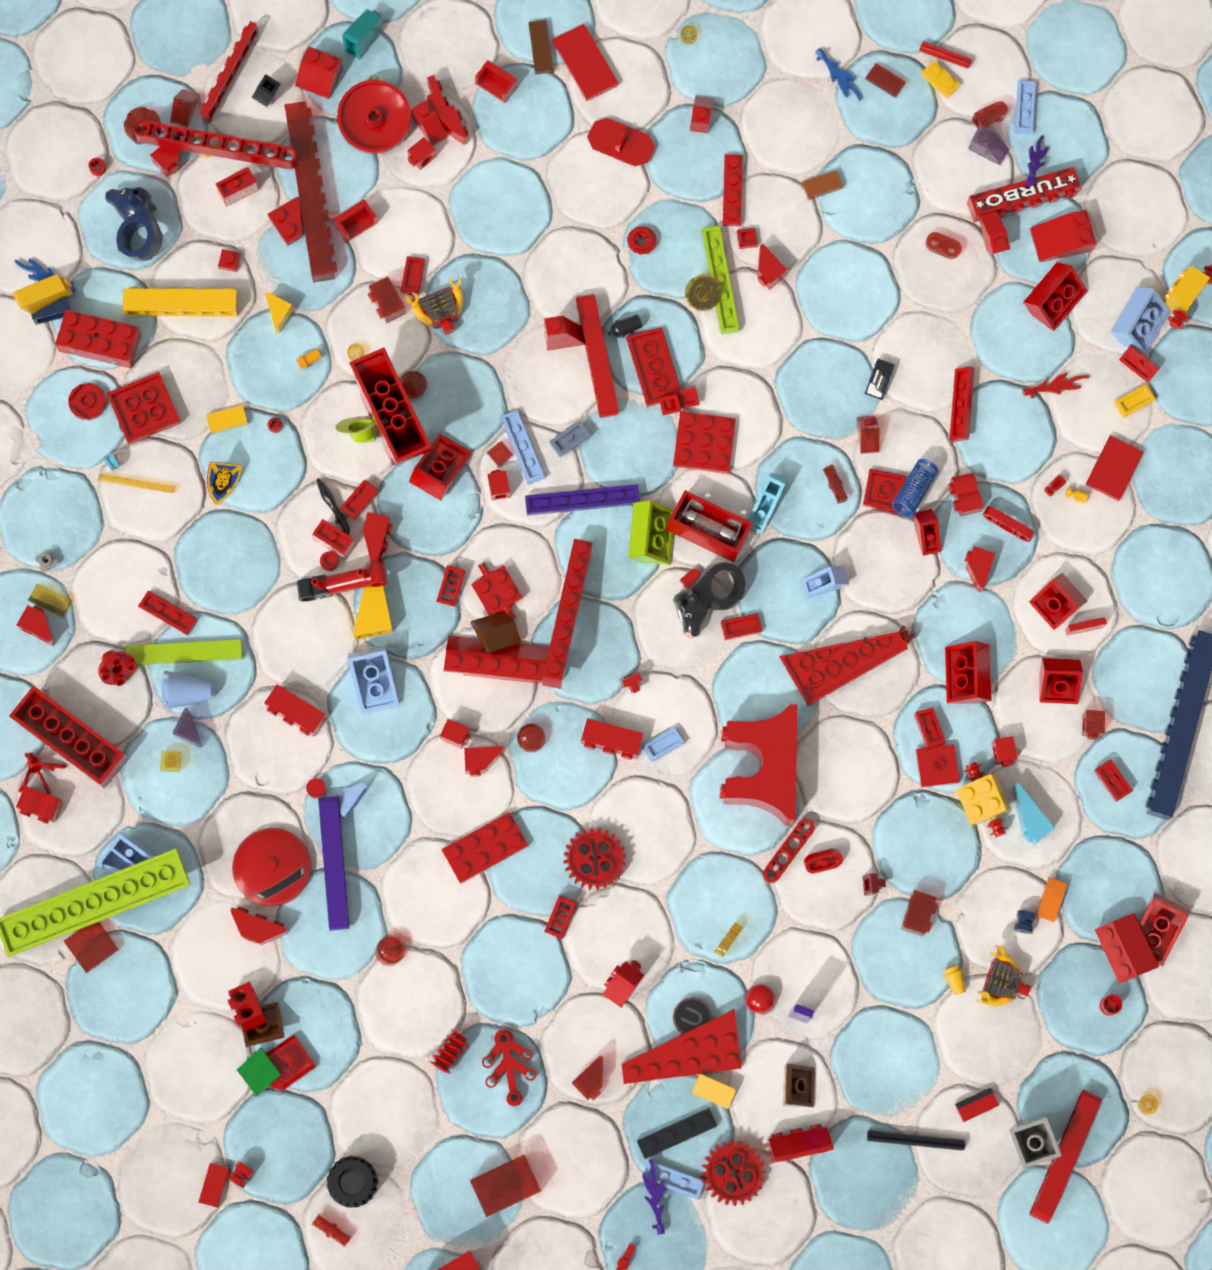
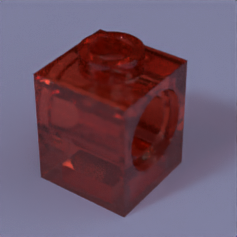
M1085 710L1082 714V736H1087L1089 740H1098L1099 737L1105 734V711Z

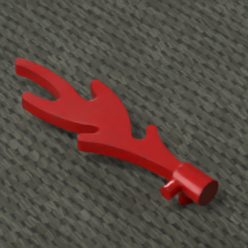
M1068 373L1057 376L1049 386H1046L1047 380H1045L1041 385L1035 388L1023 389L1022 392L1024 396L1030 395L1031 399L1035 398L1034 393L1050 392L1060 395L1061 391L1058 389H1080V385L1075 386L1072 383L1080 379H1088L1089 375L1076 376L1065 381L1064 378Z

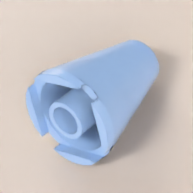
M163 671V675H166V679H162V701H166V706H162L163 710L208 701L211 699V696H214L215 688L209 680Z

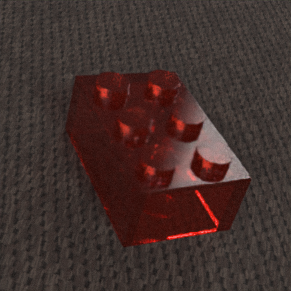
M525 1154L470 1180L486 1218L541 1192Z

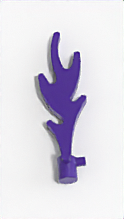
M1043 135L1037 140L1035 151L1033 146L1029 148L1031 162L1027 164L1029 176L1026 181V185L1029 187L1033 186V183H1038V180L1035 179V173L1045 164V162H1040L1048 151L1047 146L1044 150H1041Z
M649 1159L652 1178L648 1181L645 1173H642L645 1187L652 1198L645 1196V1199L652 1207L658 1223L652 1225V1229H657V1235L665 1234L664 1223L661 1221L665 1206L662 1205L658 1208L657 1205L663 1195L664 1182L661 1180L659 1187H656V1172L652 1160Z

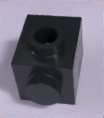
M265 74L251 98L268 107L281 83Z

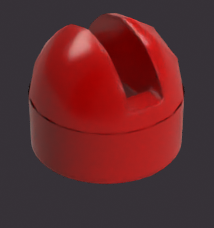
M272 417L268 420L267 426L270 432L279 433L282 430L283 424L281 419Z

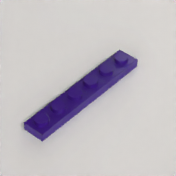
M638 484L525 495L527 516L629 506L640 502Z

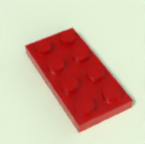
M508 812L441 849L459 883L462 884L529 847L511 813Z

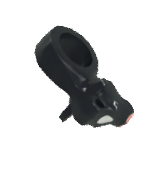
M728 562L711 563L700 573L689 589L681 590L674 596L672 600L676 606L677 615L682 623L685 636L692 639L700 635L702 624L710 609L729 610L740 603L746 584L740 568ZM726 570L733 577L734 586L730 595L719 599L712 592L711 582L715 574Z

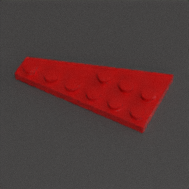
M899 632L869 639L821 647L815 650L782 655L779 658L807 706H810L908 650V647Z
M735 1009L621 1063L623 1083L629 1084L742 1069Z

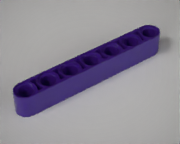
M338 796L319 797L318 805L329 930L350 929Z

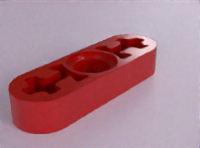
M987 506L982 514L986 520L1025 542H1031L1035 535L1031 528L994 507Z

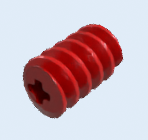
M451 1029L454 1036H446L449 1043L442 1041L441 1044L444 1049L437 1048L440 1055H432L435 1062L428 1061L447 1074L451 1073L448 1066H456L453 1059L460 1061L457 1054H465L462 1047H470L467 1039L454 1029Z

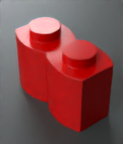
M974 473L952 477L948 484V490L955 499L953 501L955 512H958L960 517L982 512L984 508Z
M25 786L16 808L24 816L30 817L32 814L37 816V820L42 823L48 824L49 821L54 823L63 800Z

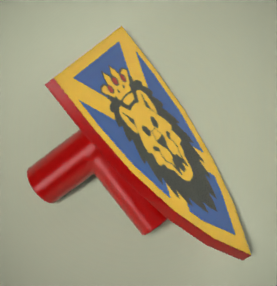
M209 463L206 479L207 489L215 505L226 499L233 491L241 473V464Z

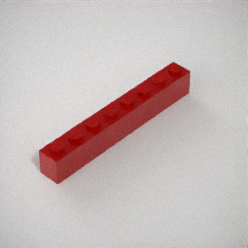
M574 539L543 673V686L557 689L562 687L593 542Z

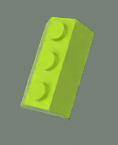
M651 500L633 504L628 558L641 563L671 564L673 533L667 531L666 527L674 509Z

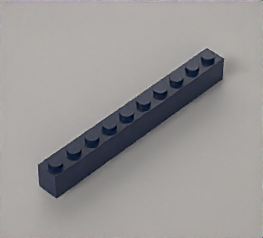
M1200 630L1191 635L1188 645L1191 648L1184 658L1185 670H1182L1179 676L1181 685L1180 688L1176 689L1174 695L1176 704L1172 706L1169 717H1172L1171 723L1167 724L1164 735H1167V738L1161 745V760H1158L1155 766V771H1157L1156 779L1153 778L1150 785L1152 794L1151 797L1148 796L1145 807L1148 808L1146 814L1168 821L1174 815L1212 671V634Z

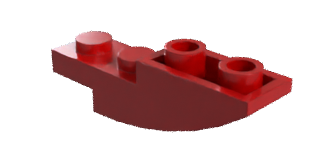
M434 75L428 76L427 83L431 94L426 95L428 103L436 112L445 131L461 144H467L469 134L466 126L461 124L462 116L460 111L455 109L454 104L449 106L446 96H442L441 91L443 89L440 81H436Z

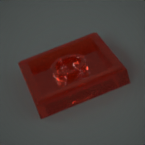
M100 922L79 929L63 941L86 973L119 951V948Z

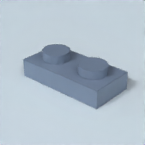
M578 421L550 440L549 444L561 458L591 438V435L582 422Z

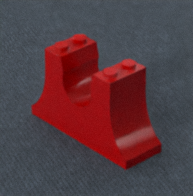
M385 347L349 362L359 388L361 401L368 416H372L377 426L384 450L391 465H398L432 450Z
M790 704L783 712L766 720L753 722L727 721L726 726L722 727L721 742H724L725 748L735 751H750L756 755L760 762V771L754 776H735L725 779L719 791V799H723V804L747 805L761 808L775 815L784 826L793 825L796 818L798 704Z

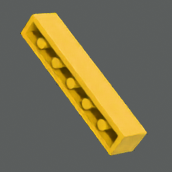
M132 286L128 289H123L122 310L125 316L238 317V293L232 287H223L222 289H215L213 287H204L203 289H196L195 287H185V289H177L176 287H166V289L148 287L147 289H140L139 287Z

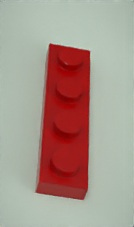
M724 155L722 226L741 227L743 155Z
M971 366L955 369L949 440L952 442L969 440L975 370Z

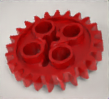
M591 827L590 833L583 829L582 836L576 833V840L570 838L572 846L566 845V849L569 852H564L563 856L568 857V859L563 861V864H569L565 868V872H572L569 875V879L575 877L574 884L582 882L581 888L583 889L585 885H588L589 891H591L592 886H595L596 890L599 891L600 885L607 889L608 882L613 886V878L620 879L617 873H624L620 866H626V862L621 861V859L626 858V854H621L625 847H618L621 840L614 841L615 834L609 837L608 830L604 834L601 833V827L598 828L597 832H594L593 827ZM592 842L595 843L596 857L600 858L597 860L598 876L594 875L593 860H589L593 855ZM606 844L609 850L606 853H601L598 850V846ZM581 846H587L590 851L588 854L582 855L578 849ZM603 863H607L611 866V870L603 872L600 866ZM588 865L592 871L589 874H583L580 870L581 867Z
M730 1140L729 1146L723 1141L722 1148L719 1145H714L716 1151L709 1150L708 1152L711 1157H704L708 1163L701 1165V1167L706 1169V1172L700 1173V1175L706 1176L702 1183H708L709 1185L705 1191L712 1190L713 1192L710 1197L713 1198L717 1195V1202L720 1203L724 1199V1205H728L730 1200L733 1206L737 1205V1200L741 1205H744V1198L752 1201L750 1195L758 1196L755 1189H762L759 1182L765 1181L764 1178L760 1177L761 1174L766 1173V1171L760 1170L764 1163H758L761 1155L754 1156L753 1154L756 1149L753 1148L749 1151V1144L747 1143L742 1147V1141H738L735 1145L734 1140ZM735 1153L739 1154L741 1158L740 1163L737 1165L732 1162V1155ZM724 1157L727 1159V1162H728L730 1168H731L732 1170H733V1169H736V1170H737V1172L735 1173V1176H736L737 1179L742 1183V1185H743V1188H742V1189L739 1187V1184H738L736 1178H735L734 1176H732V1177L729 1176V1174L731 1173V1170H730V1168L727 1166V1164L723 1161V1158H724ZM717 1164H721L724 1167V1172L720 1176L715 1173ZM746 1170L751 1173V1179L748 1182H745L742 1178V1174ZM729 1181L733 1182L735 1186L734 1191L731 1193L727 1192L725 1188L726 1183Z

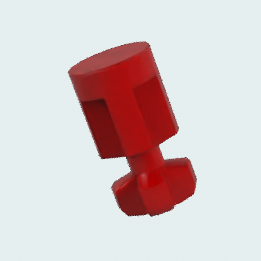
M1058 475L1050 483L1051 487H1045L1044 492L1048 496H1052L1054 494L1053 490L1058 491L1066 484V480L1061 475Z

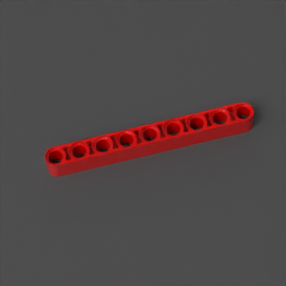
M144 120L137 121L133 129L137 140L144 144L283 169H294L298 164L297 153L294 148ZM141 130H147L144 134L139 133ZM160 133H165L163 137H157ZM179 136L184 137L182 140H175ZM195 140H202L199 144L194 143ZM214 143H220L218 147H212ZM233 146L238 147L237 150H230ZM252 149L257 150L253 154L248 153ZM268 153H275L272 157L267 156ZM287 156L293 157L291 160H285Z

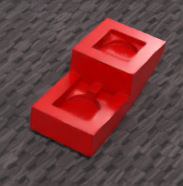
M696 385L678 389L659 397L663 415L681 412L683 408L700 405Z

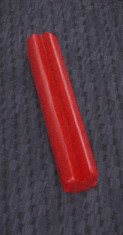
M925 41L921 43L919 48L920 52L967 69L972 63V59Z

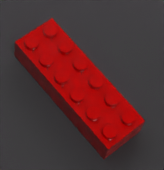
M34 685L9 715L14 722L103 789L128 759L122 751Z

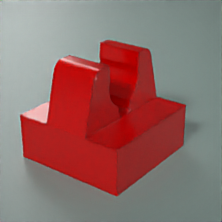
M635 671L619 679L622 687H629L631 693L634 694L640 691L637 682L642 680L640 673Z

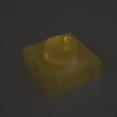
M161 751L160 771L180 772L182 753Z

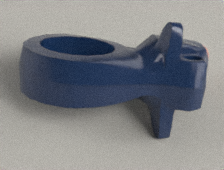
M141 187L107 190L105 193L106 202L113 205L124 220L117 231L116 242L118 251L137 261L152 259L158 254L162 246L163 235L152 214L157 208L151 202V194ZM144 226L147 231L146 242L140 249L133 251L131 248V237L138 228Z

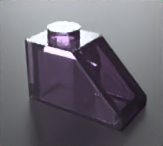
M980 125L968 148L972 152L1000 166L1009 151L997 134Z

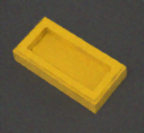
M1144 384L1116 400L1114 405L1124 419L1154 402L1156 398L1147 384Z
M243 405L206 415L211 434L248 424Z

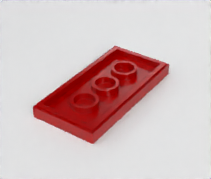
M585 24L552 39L553 45L586 102L619 86L617 79Z
M662 327L626 336L646 407L660 404V396L681 389Z

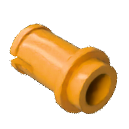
M314 348V350L303 356L299 355L296 361L301 369H307L310 364L322 359L319 351Z

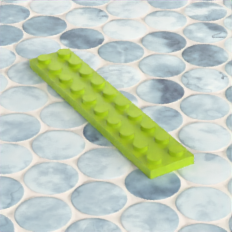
M178 848L1 917L0 938L7 957L191 886Z

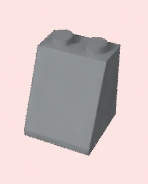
M1033 1117L1016 1123L1009 1130L1023 1169L1062 1156L1048 1117Z

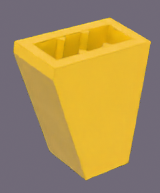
M59 274L12 292L20 309L30 314L39 311L62 297L66 296L67 298L73 294L70 289L72 285L68 278H64Z
M383 586L364 588L353 632L355 641L393 633Z

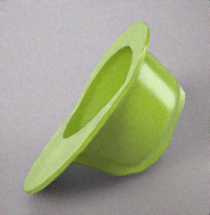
M348 418L340 421L335 426L338 432L348 433L356 443H370L376 440V424L373 418Z

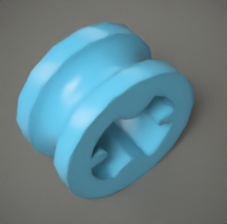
M111 452L108 457H103L111 471H114L115 467H120Z

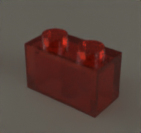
M389 277L368 286V298L372 304H376V312L380 319H384L386 324L406 314L405 306Z
M914 890L911 893L900 929L922 937L926 932L929 933L932 926L930 921L931 914L935 915L938 903H935L937 897Z

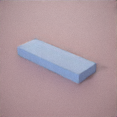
M1018 80L1014 133L1033 134L1036 81Z
M649 1160L644 1172L648 1181L652 1178ZM653 1162L656 1172V1185H660V1181L663 1180L664 1188L699 1200L704 1186L702 1179Z

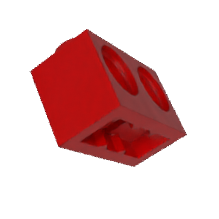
M250 981L228 991L230 999H227L231 1010L235 1009L236 1015L233 1017L238 1027L242 1026L246 1032L267 1022Z

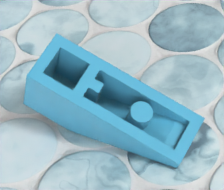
M772 472L769 474L748 521L753 523L751 530L761 535L763 534L788 480Z
M1018 782L1012 787L1021 830L1023 831L1022 835L1028 843L1031 842L1034 845L1055 828Z

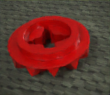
M645 226L635 227L628 234V248L640 256L642 254H649L654 250L657 243L655 233ZM639 236L642 239H647L645 241V247L641 243H637L639 241Z

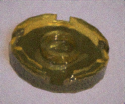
M700 274L695 278L693 277L685 289L687 303L697 311L711 310L721 299V285L717 279L709 274Z

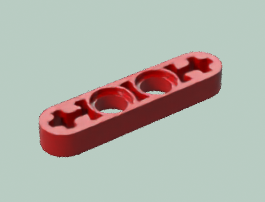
M803 819L793 829L762 873L765 882L769 884L776 883L815 830L814 823L811 820ZM801 824L810 825L809 830L811 831H805V833L802 835V837L806 838L805 840H803L799 835L794 834L796 831L798 834L801 832ZM792 838L798 839L800 846L796 849L789 846V840ZM779 854H786L788 856L786 864L778 862L777 857ZM774 862L779 868L774 874L776 878L772 877L769 879L766 871L771 872L775 866L772 863Z

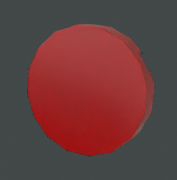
M92 383L77 385L68 397L70 411L81 420L90 421L96 419L103 414L106 408L107 400L104 392L99 386Z

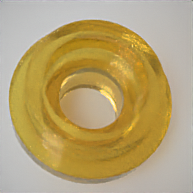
M1152 1095L1142 1096L1138 1102L1139 1110L1146 1115L1154 1114L1158 1109L1157 1099ZM1146 1101H1149L1151 1103V1107L1149 1109L1145 1107Z

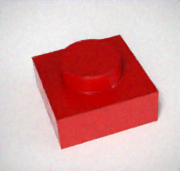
M222 249L218 268L237 272L241 253Z

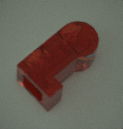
M998 101L975 112L972 121L980 134L987 132L990 124L1003 121L1007 115L1008 106L1006 103Z

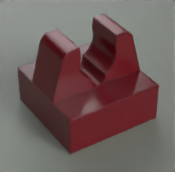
M878 873L862 876L864 896L877 894L879 889L886 887V880L878 879Z

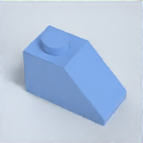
M830 566L802 579L807 598L833 592L849 585L844 566Z

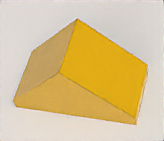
M268 292L265 295L275 331L278 334L291 316L293 308L290 303Z

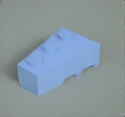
M119 833L97 866L117 872L153 858L156 855L128 834Z

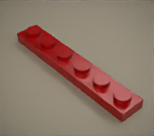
M250 21L248 26H244L241 39L235 43L233 47L234 52L231 57L229 56L226 59L223 72L218 74L215 87L210 89L207 102L203 103L200 108L202 121L210 123L259 32L256 23Z

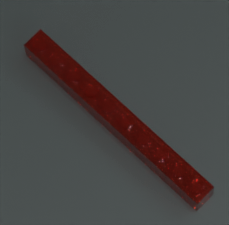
M306 101L284 104L290 144L295 149L298 158V164L294 169L313 283L334 280V273H337L338 270L336 261L332 262V255H335L334 245L329 243V238H332L331 227L326 225V221H329L328 209L324 210L323 204L327 203L325 192L321 193L320 188L324 186L322 175L318 176V170L321 169L320 159L315 157V153L318 152L317 141L312 139V136L316 135L314 124H310L309 120L313 118L311 107L307 108Z

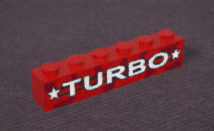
M1071 167L1035 177L1038 183H1033L1031 187L1027 186V180L970 195L967 205L973 222H980L979 215L997 211L1001 218L1010 212L1019 213L1031 206L1032 208H1037L1042 203H1054L1059 201L1060 198L1076 196L1081 185L1075 168Z

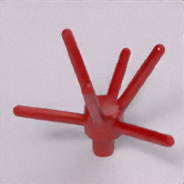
M25 753L24 756L27 758L26 765L28 769L18 792L21 793L23 788L27 786L31 773H37L47 794H50L51 791L40 772L42 767L55 771V768L65 769L66 766L41 763L39 758L34 757L33 753Z

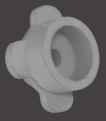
M46 550L44 554L35 557V561L40 564V570L43 572L56 567L58 564L51 550Z

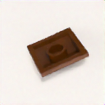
M505 612L495 613L470 622L487 654L521 643L515 621Z
M278 1002L261 1006L267 1021L266 1023L246 1032L242 1028L246 1047L285 1038Z

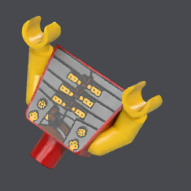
M457 276V283H452L450 277V287L420 299L413 292V301H410L409 297L406 296V301L412 304L411 307L419 321L427 326H432L433 329L442 327L446 335L456 330L453 322L458 320V315L462 312L464 299L461 287H459L461 284L459 276Z
M994 945L997 948V952H990V955L997 958H994L991 962L982 992H977L981 994L982 999L976 1000V1002L998 1007L1015 1000L1017 993L1028 996L1031 985L1021 982L1023 973L1014 959L1005 952L1004 947Z

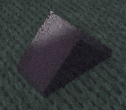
M188 707L184 708L172 734L178 739L201 748L203 745L192 714Z

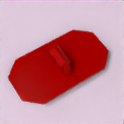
M610 118L594 121L587 136L593 150L634 167L648 163L655 149L650 135Z

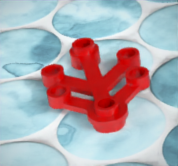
M501 1029L496 1032L494 1036L495 1046L489 1055L482 1059V1065L484 1068H491L494 1065V1059L501 1050L503 1059L492 1075L486 1078L485 1083L488 1088L496 1087L497 1080L505 1070L509 1087L507 1102L510 1106L516 1107L522 1103V1094L517 1091L513 1068L523 1074L528 1081H533L537 1074L534 1069H528L511 1057L510 1049L520 1054L524 1061H530L533 1058V1052L514 1042V1036L511 1031ZM503 1035L508 1037L505 1043L500 1041V1037ZM526 1051L531 1053V1057L528 1059L523 1057V1053ZM485 1059L492 1061L490 1066L484 1064ZM527 1072H534V1077L528 1078ZM490 1078H493L495 1080V1084L493 1086H490L487 1083ZM514 1094L518 1096V1101L516 1102L511 1101V1096Z

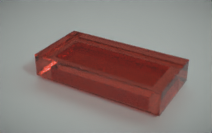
M877 63L874 64L865 78L894 98L898 96L906 85V81Z

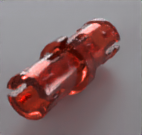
M829 465L825 467L823 472L837 504L847 501L849 498L845 493L842 485L843 481L839 478L835 466Z
M320 1214L317 1215L311 1224L324 1232L327 1238L331 1237L343 1245V1247L347 1245L352 1237L338 1228L336 1223L332 1224Z

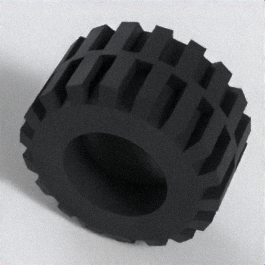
M354 1156L344 1157L338 1162L336 1161L329 1170L326 1179L329 1195L336 1203L348 1208H357L367 1204L374 1197L378 1184L377 1173L373 1166L365 1159ZM349 1170H357L364 1177V1186L356 1194H348L341 1187V1177Z

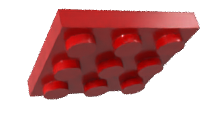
M160 372L106 393L128 445L181 424Z
M681 411L679 414L673 467L729 474L736 418Z

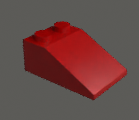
M1087 209L1068 213L1030 227L1039 263L1092 252L1097 244Z
M440 433L431 444L432 450L426 452L414 467L409 483L441 501L453 485L472 452Z
M1153 893L1139 923L1158 964L1163 966L1189 917L1190 910Z

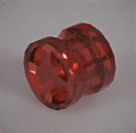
M904 625L898 631L907 646L916 634L913 631H908Z

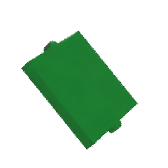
M262 1048L257 1050L251 1057H247V1061L237 1069L256 1096H259L267 1087H271V1084L282 1075Z

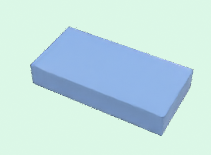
M673 727L643 744L642 748L652 763L684 745L685 742L677 728Z

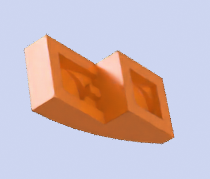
M1048 877L1036 911L1038 917L1055 922L1066 891V882Z

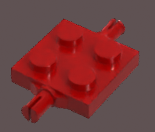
M485 562L482 563L484 569L479 564L478 567L483 576L471 585L488 615L505 612L508 616L511 613L514 619L517 618L511 608L515 603L522 600L523 597L505 566L503 565L494 571H489Z

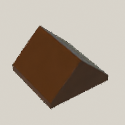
M786 1064L784 1066L783 1106L814 1107L815 1067Z

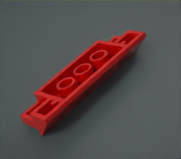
M448 635L444 672L460 673L463 676L539 684L543 680L550 646L520 643L487 654L481 641L477 638Z

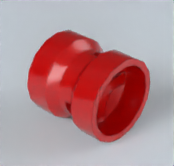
M1108 995L1101 999L1099 1003L1100 1011L1106 1016L1115 1015L1122 1009V1000L1117 995Z
M238 1161L235 1165L236 1169L227 1178L244 1189L247 1185V1179L252 1177L255 1171Z

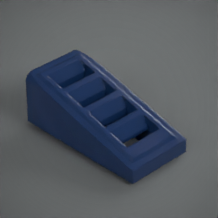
M66 296L31 314L35 325L63 318L65 309L70 310Z

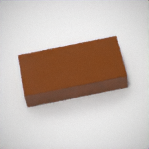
M837 170L802 181V187L808 200L843 189Z

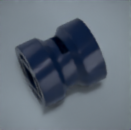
M1017 910L1016 917L1018 920L1014 925V930L1033 934V922L1036 920L1037 914L1030 911Z

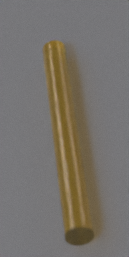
M99 474L98 477L100 482L174 493L175 486L104 474Z

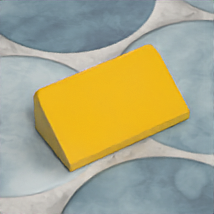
M699 1074L692 1090V1094L727 1109L736 1092V1089L702 1074Z

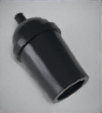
M637 314L616 320L611 326V331L607 332L608 336L613 334L617 338H624L626 335L642 328V322Z

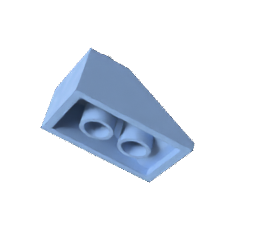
M386 645L348 653V662L361 713L399 705Z

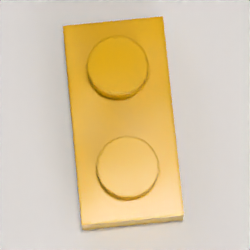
M935 60L921 73L947 99L961 85Z

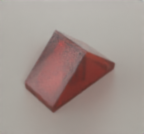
M182 89L174 97L170 123L188 128L200 94Z
M856 417L860 454L879 453V425L876 417Z

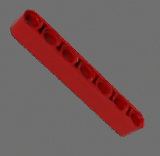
M595 294L576 296L577 310L599 417L619 415Z
M1084 1089L1082 1090L1058 1144L1062 1156L1052 1159L1031 1207L1029 1216L1046 1224H1049L1100 1107L1101 1097Z

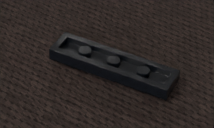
M708 1108L636 1142L645 1160L717 1127V1124Z

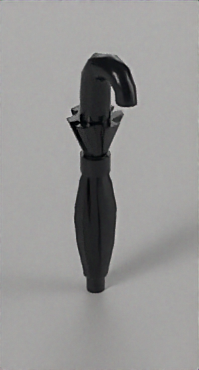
M320 478L316 479L323 500L335 515V524L339 523L343 532L349 535L350 527L346 521L348 516L340 511L334 495Z

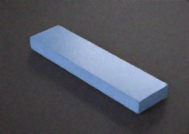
M518 409L501 415L502 423L527 484L530 485L546 479Z

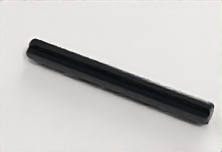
M874 1130L867 1131V1141L960 1151L965 1150L966 1145L965 1140Z

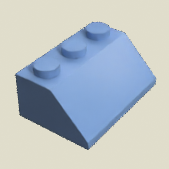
M1136 287L1110 332L1119 343L1126 347L1132 344L1146 355L1171 310L1155 289Z

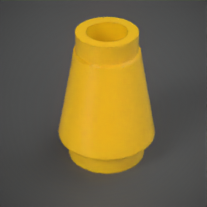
M958 964L945 968L943 976L954 994L959 995L966 992L962 968H959Z

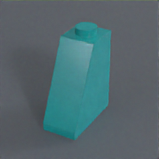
M366 9L343 33L342 38L345 52L359 60L362 58L383 27V19L378 12Z

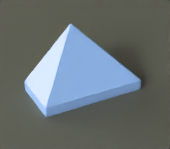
M361 783L338 791L342 818L347 819L368 789L367 784Z

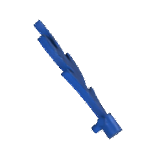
M821 48L817 49L815 52L818 55L816 60L823 59L830 72L831 82L833 83L835 78H837L838 85L846 98L848 97L846 88H848L861 101L859 92L853 85L847 82V80L854 82V77L846 71L835 69L834 67H838L839 63L827 58L826 53Z
M30 258L28 260L33 267L26 266L17 259L14 260L15 264L20 268L35 273V275H28V278L31 280L41 281L54 276L50 267L47 268L48 272L46 273L42 266ZM71 287L72 295H74L77 289Z

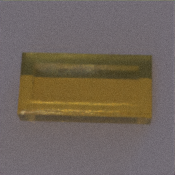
M36 584L28 599L30 603L61 617L65 616L72 602L71 599L39 584Z

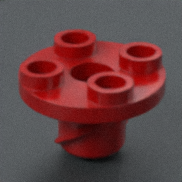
M109 650L102 656V662L98 667V675L105 684L122 686L136 670L137 663L128 652Z

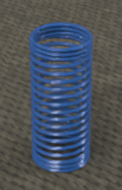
M918 459L892 502V507L897 513L905 517L914 515L928 488H930L939 473L938 467L933 462L927 459ZM921 466H924V467L930 469L933 473H931L929 470H927V469H925V468H922ZM898 503H900L905 508L910 509L911 511L904 509Z

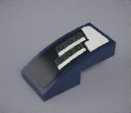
M877 358L864 394L882 400L895 364Z

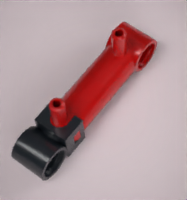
M377 563L371 564L367 568L329 576L323 574L313 576L312 578L300 579L296 582L298 599L301 602H308L317 598L333 597V594L365 587L385 586L388 584L386 565Z

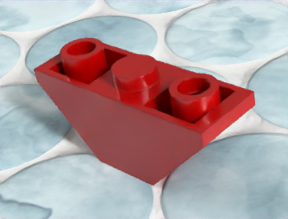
M240 906L237 909L232 907L230 910L241 937L260 946L283 937L288 933L287 928H284L285 924L274 920V923L266 921L267 917L258 913L255 916L248 914L249 910Z

